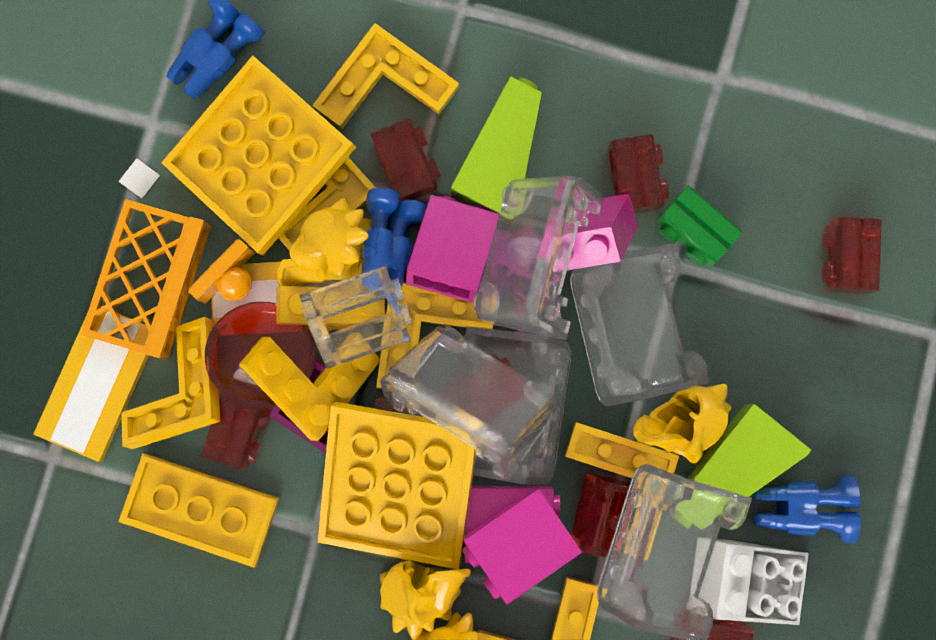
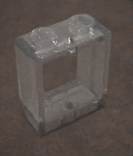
M386 266L300 295L307 324L327 369L410 341L406 326L413 323L406 303L401 305L398 303L405 300L398 278L390 280ZM387 298L391 313L334 332L330 331L326 318Z

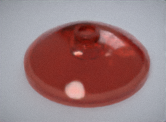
M260 301L240 305L226 313L215 324L208 336L204 354L209 378L215 388L225 398L240 406L256 409L277 406L239 366V363L262 337H271L309 380L314 371L316 346L309 326L276 324V303Z

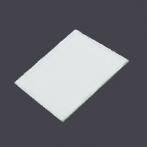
M136 158L119 182L142 199L160 175Z

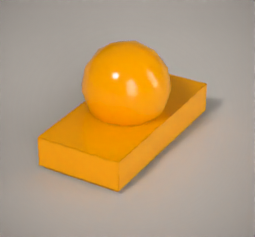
M237 239L188 288V292L196 300L205 304L217 292L226 300H242L248 296L252 288L251 276L242 266L255 252L242 240Z

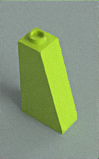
M510 76L451 186V195L472 206H484L492 212L500 214L499 220L513 227L518 215L542 92L537 90V85L532 81L522 77L517 80Z
M744 404L728 424L723 435L709 448L666 502V504L674 509L671 516L687 529L692 524L702 530L805 458L811 452V449L755 404Z

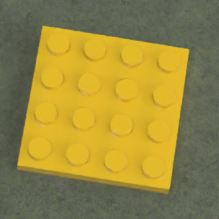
M252 56L161 163L258 254L264 255L356 149V146L258 59Z
M334 402L330 406L318 543L459 569L462 563V548H464L479 427Z

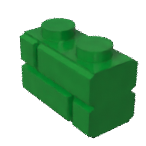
M689 185L656 221L661 226L659 232L672 243H676L678 240L688 249L686 252L688 258L699 266L705 264L711 267L716 264L743 233L741 229Z

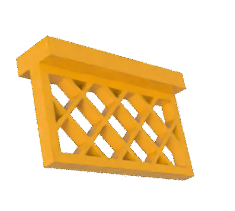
M125 199L80 335L169 360L176 340V327L181 324L190 293L188 288L195 281L212 227L204 220L191 216L189 218ZM133 210L145 213L151 224L133 234L128 224ZM153 216H157L163 219L156 222ZM172 221L184 224L180 238L167 244L159 228ZM155 231L163 247L145 256L137 240ZM126 232L129 237L123 239ZM132 243L140 259L122 267L118 259L119 251L124 246ZM176 247L175 253L173 255L171 249ZM166 253L171 262L169 272L156 277L149 261ZM144 265L152 281L134 290L126 273ZM115 266L117 271L112 273ZM121 276L129 293L111 301L106 291L108 284ZM165 281L164 287L162 289L160 283ZM155 286L160 296L158 305L145 311L137 295ZM132 298L140 315L123 324L115 307ZM103 299H104L106 305H104L103 307H101L102 302H103ZM110 311L118 327L105 334L93 331L97 317ZM154 315L153 321L151 323L149 317ZM144 321L149 330L145 346L133 343L126 329ZM121 332L124 340L113 336Z

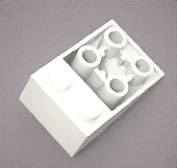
M697 536L687 609L718 620L799 625L809 553L728 539Z

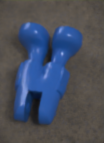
M208 0V4L213 11L210 24L205 31L202 28H196L191 33L187 41L184 42L181 48L182 51L167 72L166 77L173 84L178 85L189 76L194 68L197 69L189 78L184 88V92L193 99L207 91L216 79L223 77L236 63V57L233 54L249 42L261 40L265 34L264 30L246 14L242 12L240 14L228 0ZM234 25V29L222 44L217 42Z
M373 188L368 191L366 197V207L370 214L371 229L366 231L369 236L363 242L362 257L364 263H362L361 272L363 288L372 293L380 290L383 297L397 299L402 289L405 271L408 268L412 251V243L409 238L405 237L409 225L423 221L427 206L415 200L399 201L400 194L395 190Z
M853 475L841 476L837 486L829 489H819L814 481H792L785 485L763 486L753 493L754 500L777 501V514L772 512L753 514L755 526L785 530L793 535L815 536L816 532L822 528L837 532L839 538L844 543H857L859 539L861 516L858 512L822 513L816 510L818 505L859 508L861 504L858 481Z

